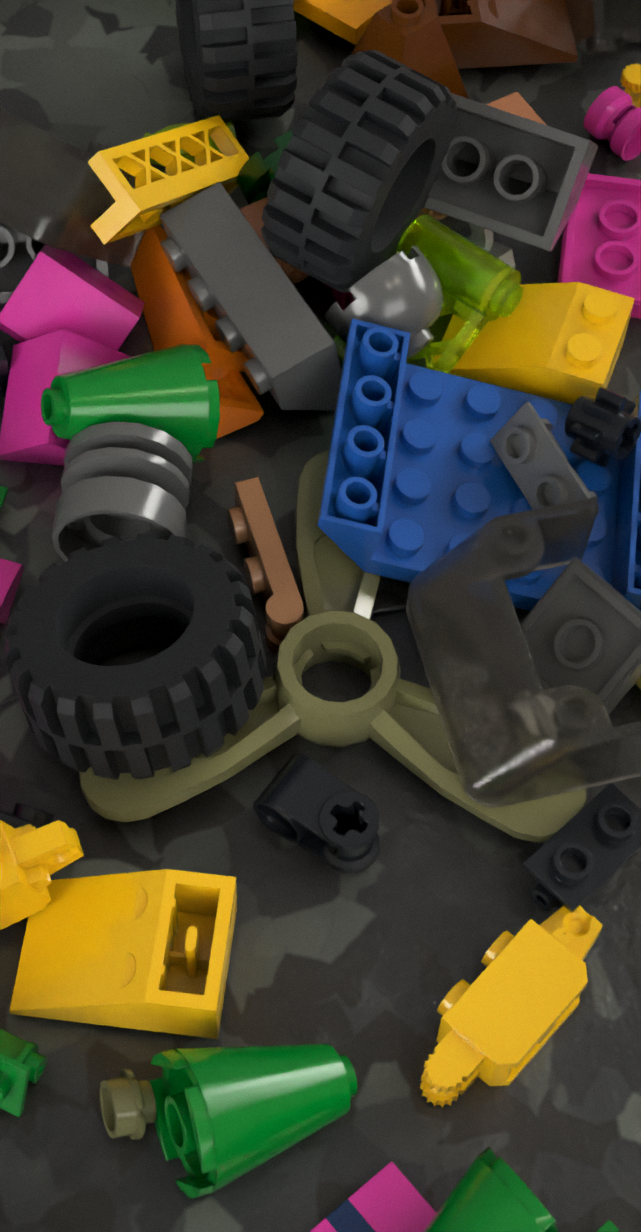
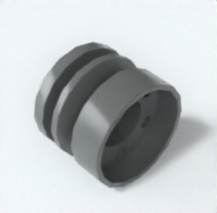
M114 421L91 425L73 435L65 450V469L61 475L62 495L57 501L52 531L54 550L65 562L69 561L70 553L82 547H86L88 551L103 546L102 540L120 536L122 541L136 539L137 534L155 533L161 540H168L171 535L185 538V509L189 505V486L192 482L193 465L192 456L182 442L166 432L140 423Z

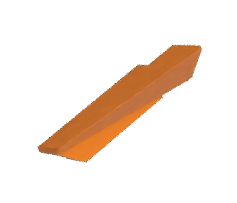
M159 224L122 238L139 299L145 302L143 313L154 351L179 344L199 345L209 355L212 363H202L206 380H217L219 388L220 418L216 439L259 421L264 411L239 372H245L243 363L248 360L241 349L233 353L229 351L216 329L215 321L219 320V317L213 308L206 312L201 310L188 287L187 281L192 278L186 269L177 273L169 263L160 244L161 241L167 239L165 230Z

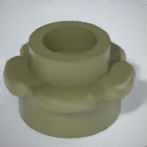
M128 1068L120 1071V1077L103 1080L100 1084L102 1118L107 1133L112 1139L128 1135L132 1140L141 1139L145 1134L146 1124L153 1123L156 1119L155 1097L147 1079L137 1081L134 1079L135 1076L132 1070Z

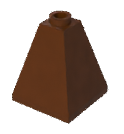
M393 0L391 4L374 14L351 55L361 51L377 50L448 87L450 93L469 99L439 18L424 6L422 0Z

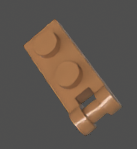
M259 477L235 482V507L227 509V519L235 545L245 543L249 558H245L243 561L247 583L252 595L262 593L266 605V645L269 650L277 654L279 646L289 630L303 620L304 608Z

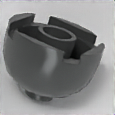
M412 246L408 257L404 251L395 254L348 289L353 295L354 301L344 311L335 302L324 316L345 344L352 318L409 332L410 339L407 359L424 349L435 338L429 329L441 315L443 295L440 280L421 250L417 246Z

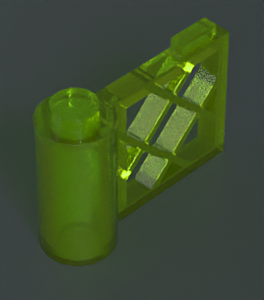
M425 214L415 219L406 229L397 246L396 254L404 251L408 257L412 246H417L430 262L440 280L443 295L440 316L454 314L466 323L454 339L436 343L431 342L416 355L407 359V361L425 358L427 369L449 374L488 321H493L499 316L507 317L515 310L523 295V287L520 286L521 273L428 214ZM336 335L333 341L335 342L339 361L343 363L346 344ZM442 354L435 363L434 356Z

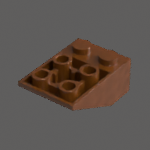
M422 0L424 6L439 18L458 69L577 62L578 54L565 0Z

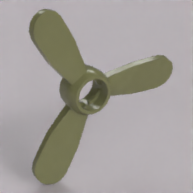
M329 451L318 453L305 463L296 491L295 559L305 619L289 630L279 646L275 657L273 675L263 679V693L254 710H248L250 718L235 736L227 733L223 737L225 743L222 748L208 757L201 753L191 758V766L173 772L172 768L168 767L154 771L155 777L135 779L131 773H120L119 779H110L94 775L91 767L85 773L79 771L82 793L91 809L108 820L127 823L150 818L228 780L295 735L316 745L346 747L365 742L371 738L445 798L514 838L536 843L549 840L582 810L586 803L587 782L581 766L565 750L488 708L400 679V664L391 638L376 622L370 620L381 576L364 572L317 526ZM328 661L347 662L362 669L370 677L371 686L369 692L357 699L346 702L324 701L306 691L302 686V676L306 670L316 664Z

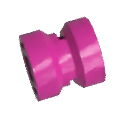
M609 87L589 107L584 119V129L598 140L606 139L609 141L611 151L622 160H633L641 154V107H635L632 97L620 87Z

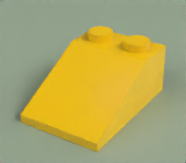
M582 282L486 286L475 295L463 290L430 369L569 404H574L583 395H588L595 399L600 387L605 389L608 387L624 343L635 298Z

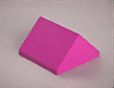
M49 238L0 312V330L21 343L54 331L66 329L118 351L139 320L145 302Z
M66 329L54 331L13 345L0 433V460L65 466V450L70 440L57 437L52 427L44 423L41 413L43 391L46 388H50L53 379L58 375L130 356Z

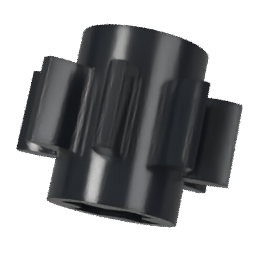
M603 387L599 388L595 399L588 395L578 398L569 410L565 421V434L575 440L570 448V452L603 468L607 466L610 456L617 460L625 459L636 446L641 432L640 419L631 415L636 404L627 400L626 397Z

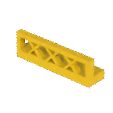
M219 115L98 151L88 161V164L116 202L90 226L102 243L106 245L162 224L161 214L218 182L222 184L228 194L232 193L238 187L236 183L237 175L249 159V156ZM209 136L221 152L209 146ZM180 149L195 157V163L181 156ZM150 158L165 166L166 174L151 166ZM119 168L135 177L134 189Z

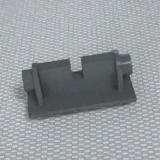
M526 402L494 435L490 442L546 532L552 538L573 518H575L579 525L595 518L599 513L595 505L598 497L594 491L587 489L576 470L567 461L566 454L550 431L552 425L549 420L541 419L532 404Z

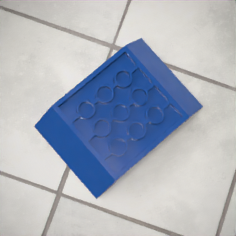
M352 318L348 330L317 526L366 573L529 611L533 609L573 558L576 557L587 564L641 611V432L636 446L625 459L617 460L610 456L607 466L603 468L570 452V448L575 440L565 434V421L573 404L407 364L409 332ZM640 390L633 400L636 406L631 415L639 418L641 421ZM526 402L532 404L541 419L549 420L552 425L550 431L566 454L567 461L576 470L587 489L594 491L598 497L595 505L599 513L595 518L581 525L573 518L552 538L546 532L490 442L494 435Z

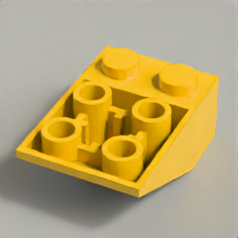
M160 869L51 880L52 882L47 885L51 899L45 909L28 917L9 1009L10 1014L218 1039L237 912L236 877Z

